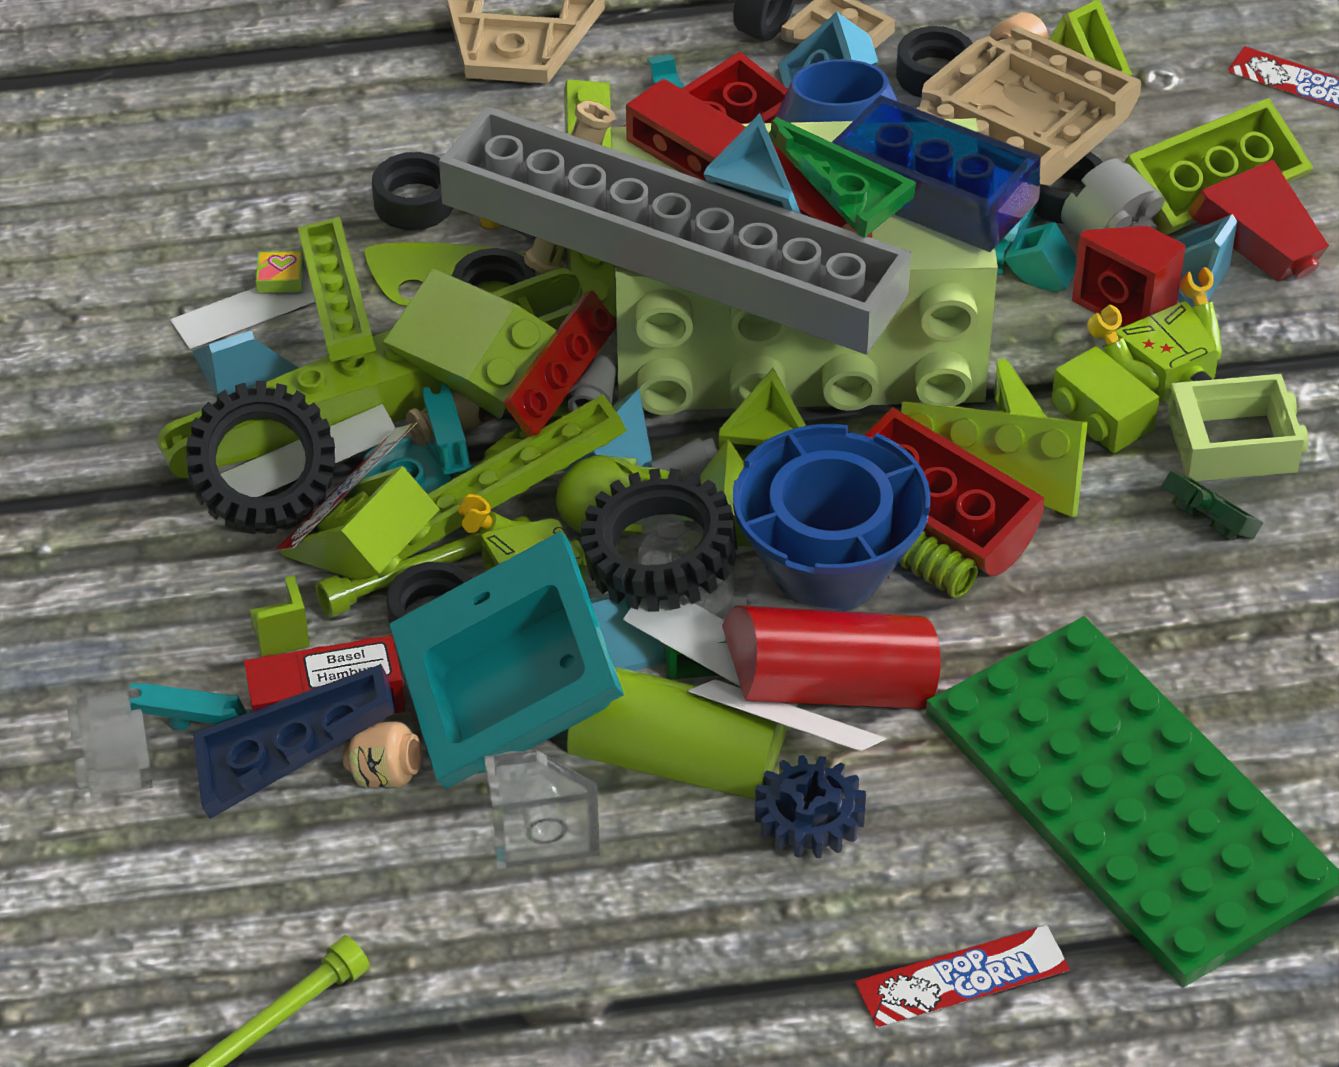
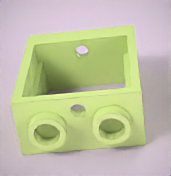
M1282 374L1172 383L1167 417L1185 475L1196 481L1297 473L1301 454L1306 453L1308 450L1307 429L1305 425H1299L1296 417V398L1293 392L1287 391ZM1267 416L1274 435L1271 438L1210 443L1203 421Z

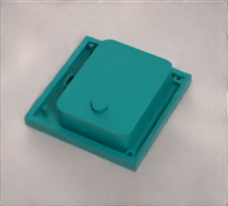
M561 531L389 624L436 780L445 789L476 773H484L604 710L612 701L624 695L570 541Z

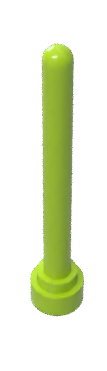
M520 516L518 518L512 519L519 521H531L529 518L525 516ZM481 531L402 560L390 573L382 578H378L375 575L359 580H349L346 576L339 578L337 575L320 580L316 582L315 587L321 608L328 618H333L348 612L350 606L356 604L358 597L390 586L395 577L410 566L424 562L452 563L481 552L482 533Z
M343 935L326 949L327 955L321 959L322 966L188 1067L226 1066L336 982L341 985L346 980L352 983L370 969V964L365 953L352 938Z

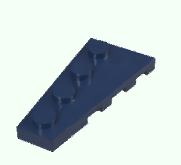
M382 665L371 667L193 733L201 805L209 819L395 713L389 678Z

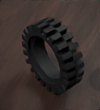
M256 381V388L247 389L246 383L235 385L234 393L228 395L225 389L217 394V401L213 405L208 401L201 409L202 416L199 419L195 417L191 425V436H188L186 445V460L191 488L194 487L197 500L201 506L205 504L208 507V514L217 520L220 516L225 519V526L234 530L236 525L245 527V533L255 534L256 528H266V534L276 533L278 526L285 525L286 530L295 527L297 519L303 517L305 520L313 512L316 504L320 505L324 501L328 488L330 489L335 466L334 437L330 435L331 427L327 419L322 420L320 417L319 407L314 402L311 405L305 402L306 395L296 390L294 395L287 393V386L277 383L276 389L266 388V381ZM257 418L271 419L291 429L300 439L306 457L304 470L299 479L288 490L265 498L250 497L236 491L221 476L216 464L218 446L225 434L234 426Z
M660 468L649 469L650 480L643 482L639 472L628 475L630 486L627 488L618 479L610 484L612 497L601 491L595 497L597 507L589 505L586 509L585 516L587 521L582 520L581 540L588 573L591 580H595L596 588L602 594L608 591L611 601L619 604L625 597L627 607L638 610L641 599L646 598L648 612H659L660 600L668 599L670 610L681 608L680 596L686 595L691 604L701 600L699 587L711 594L718 589L716 578L725 581L730 575L729 565H735L737 558L735 550H738L731 505H728L724 492L722 490L717 492L716 484L709 479L701 485L700 475L690 472L685 481H683L681 469L670 468L668 479H661ZM675 514L685 516L694 520L704 531L698 546L690 554L665 564L643 565L626 560L615 549L617 539L629 525L654 515Z

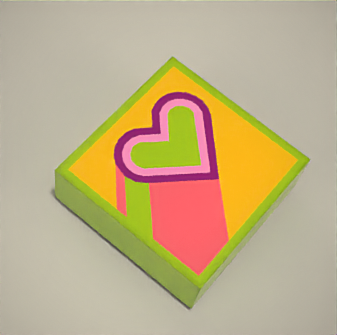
M303 251L258 252L257 293L302 292Z

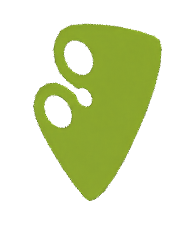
M400 242L371 245L366 247L364 252L369 269L383 293L394 303L408 306L412 299L402 297L398 291L402 283L409 280H417L423 283L432 268L452 276L455 265L465 255L480 249L493 247L448 243ZM513 251L523 257L525 256V254ZM496 280L477 284L481 289L489 293L511 286L507 282Z

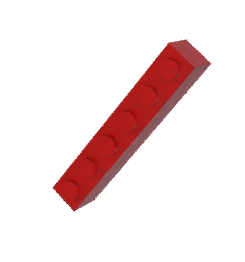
M664 78L626 104L627 141L678 172L706 181L704 172L707 166L746 128L725 115L722 111L713 108ZM773 143L800 213L857 233ZM873 231L867 237L872 238Z

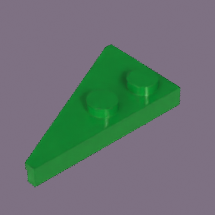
M778 117L772 120L771 130L769 131L771 141L858 235L865 238L914 198L915 181Z

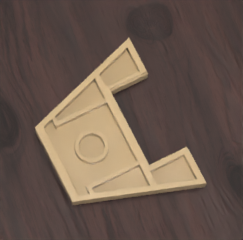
M445 0L465 78L488 81L503 80L548 84L605 9V0H563L559 18L481 13L484 0Z

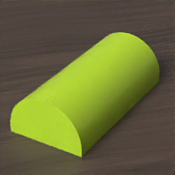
M1270 98L1128 155L1125 160L1127 164L1131 165L1165 198V203L1156 213L1154 223L1158 226V231L1165 235L1197 222L1190 216L1188 210L1202 189L1271 160L1275 161L1288 183L1307 176L1314 168Z
M614 666L624 695L612 701L604 710L577 723L568 730L567 749L570 755L755 800L756 786L763 785L764 773L766 771H773L789 726L688 692V690L697 687L696 685Z

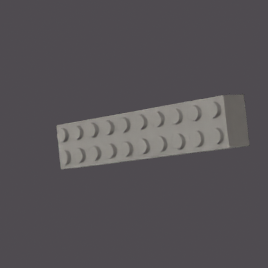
M488 106L482 110L439 160L442 204L866 355L909 295L910 251L867 236L864 238L855 232Z

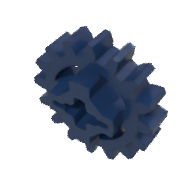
M799 755L798 765L793 767L785 760L779 761V774L766 771L764 773L763 785H757L755 789L754 819L755 822L761 823L762 837L766 838L775 835V848L777 850H781L790 844L794 846V857L799 858L803 854L804 849H812L816 858H822L823 847L827 846L836 853L841 852L842 838L855 842L857 840L858 827H864L866 791L859 790V777L857 775L844 777L845 764L843 763L835 765L832 769L826 767L825 756H820L816 764H808L805 755Z

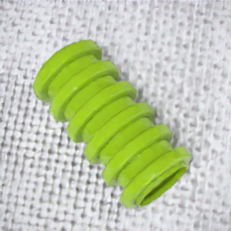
M924 530L900 561V565L903 568L911 569L912 573L918 577L923 576L924 580L930 584L935 583L936 587L941 591L947 590L948 595L953 598H959L972 587L978 573V568L973 559H964L961 552H953L948 544L941 545L938 538L934 536L929 537Z

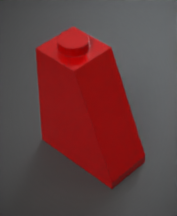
M1274 160L1202 189L1188 210L1190 216L1202 226L1233 215L1237 220L1233 249L1277 282L1293 275L1297 279H1301L1314 272L1320 266L1318 260L1329 247Z

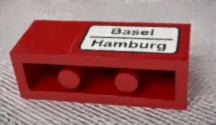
M393 636L365 638L359 641L319 646L307 650L244 660L252 711L381 664L389 678L395 713L405 712L403 682Z

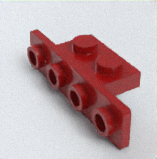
M594 291L583 294L504 400V405L528 437L539 434L617 327L615 319Z

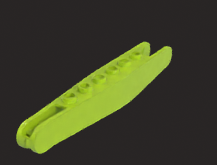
M559 268L494 291L492 294L519 305L557 330L576 304L560 310L557 309L567 305L576 297L580 283L575 273L570 269ZM389 330L373 336L376 351L366 353L357 360L330 362L328 355L266 382V388L276 389V385L279 383L286 385L287 393L292 395L298 390L306 395L305 402L308 405L314 402L319 407L322 420L326 418L329 425L332 426L381 404L385 407L392 422L406 419L408 411L414 408L419 411L425 409L423 389L425 387H429L433 394H439L441 392L440 386L444 383L383 345L384 340L391 331ZM449 387L451 393L455 392L454 389ZM202 411L167 424L157 437V445L171 472L177 477L188 478L186 460L188 436H191V425L195 417L199 419L202 416ZM260 418L247 420L234 426L225 434L218 446L216 464L219 468L258 458L300 439L291 429L277 421Z

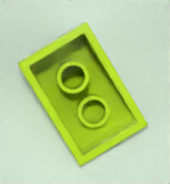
M432 268L384 340L383 345L501 419L507 410L504 405L505 398L556 332V329L515 303Z
M404 466L361 479L294 548L279 550V552L284 557L355 580L375 575L378 578H382L400 563L401 558L398 554L407 544L411 546L417 543L430 531L431 526L428 522L440 508Z

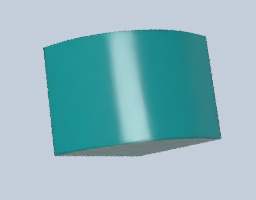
M1056 222L1019 230L1004 258L1011 270L1019 278L1034 287L1048 291H1064L1067 289L1075 273L1077 261L1076 255Z

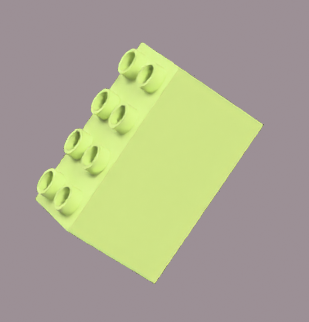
M976 118L791 123L916 182L914 198L872 233V239L910 251L911 265L909 295L867 355L615 265L618 397L620 401L639 388L643 411L657 415H672L683 410L738 408L772 367L796 407L833 406L840 410L852 411L865 408L868 405L902 404V401L956 406L960 403L985 402L998 266ZM764 123L769 134L771 123ZM612 127L613 150L675 170L627 141L626 127Z

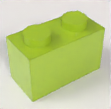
M1094 346L1055 369L1051 402L1062 414L1068 415L1074 421L1088 422V435L1115 454L1155 429L1159 396L1099 347Z

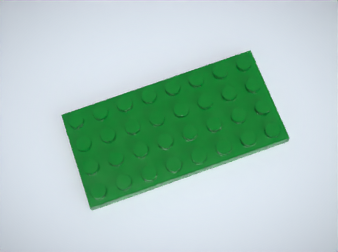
M1085 616L927 700L926 714L1182 988L1339 895V869Z

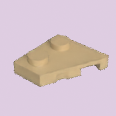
M813 0L781 27V40L801 44L834 13L838 12L869 34L875 49L895 32V19L857 0Z

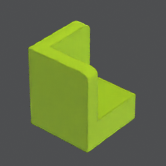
M295 575L285 577L288 601L250 610L251 623L261 657L310 647L305 607Z

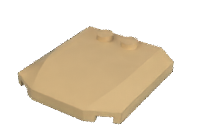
M1016 27L1011 29V37L995 41L991 36L976 40L927 80L922 89L920 107H917L915 111V120L976 118L982 158L1031 175V181L1037 184L1051 186L1128 118L1140 96L1141 80L1024 28Z

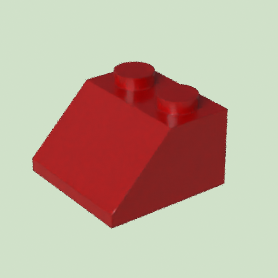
M1149 226L1084 230L1079 235L1072 301L1094 313H1099L1100 316L1101 311L1108 305L1115 306L1122 315L1120 327H1125L1177 305L1186 245Z

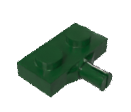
M1170 470L1161 486L1175 495L1171 501L1173 505L1193 516H1196L1201 511L1213 519L1209 526L1229 539L1235 540L1237 535L1254 539L1264 523L1187 475Z

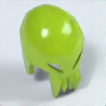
M593 455L575 462L560 480L557 488L555 504L558 514L571 530L582 534V520L587 521L585 511L589 505L597 507L595 497L601 491L612 497L610 484L619 479L624 487L627 488L630 486L628 475L639 472L641 481L650 480L649 469L658 468L637 466L636 458ZM660 469L661 479H668L669 471ZM631 524L620 536L643 534L642 526Z

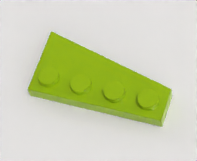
M902 401V413L1044 497L1045 507L1071 517L1078 516L1088 422Z

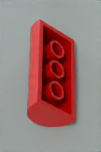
M740 51L682 88L706 104L722 111L740 124H750L759 113L764 123H772L788 90Z
M893 407L864 435L874 439L875 433H878L896 442L911 454L922 468L930 489L929 516L924 528L929 537L934 536L938 538L941 545L948 544L953 552H961L964 559H973L977 568L990 576H997L1005 572L1025 551L1039 526L1043 514V496Z
M739 605L729 611L722 624L745 701L926 709L927 700L935 696L941 668L940 645L933 624L924 616Z

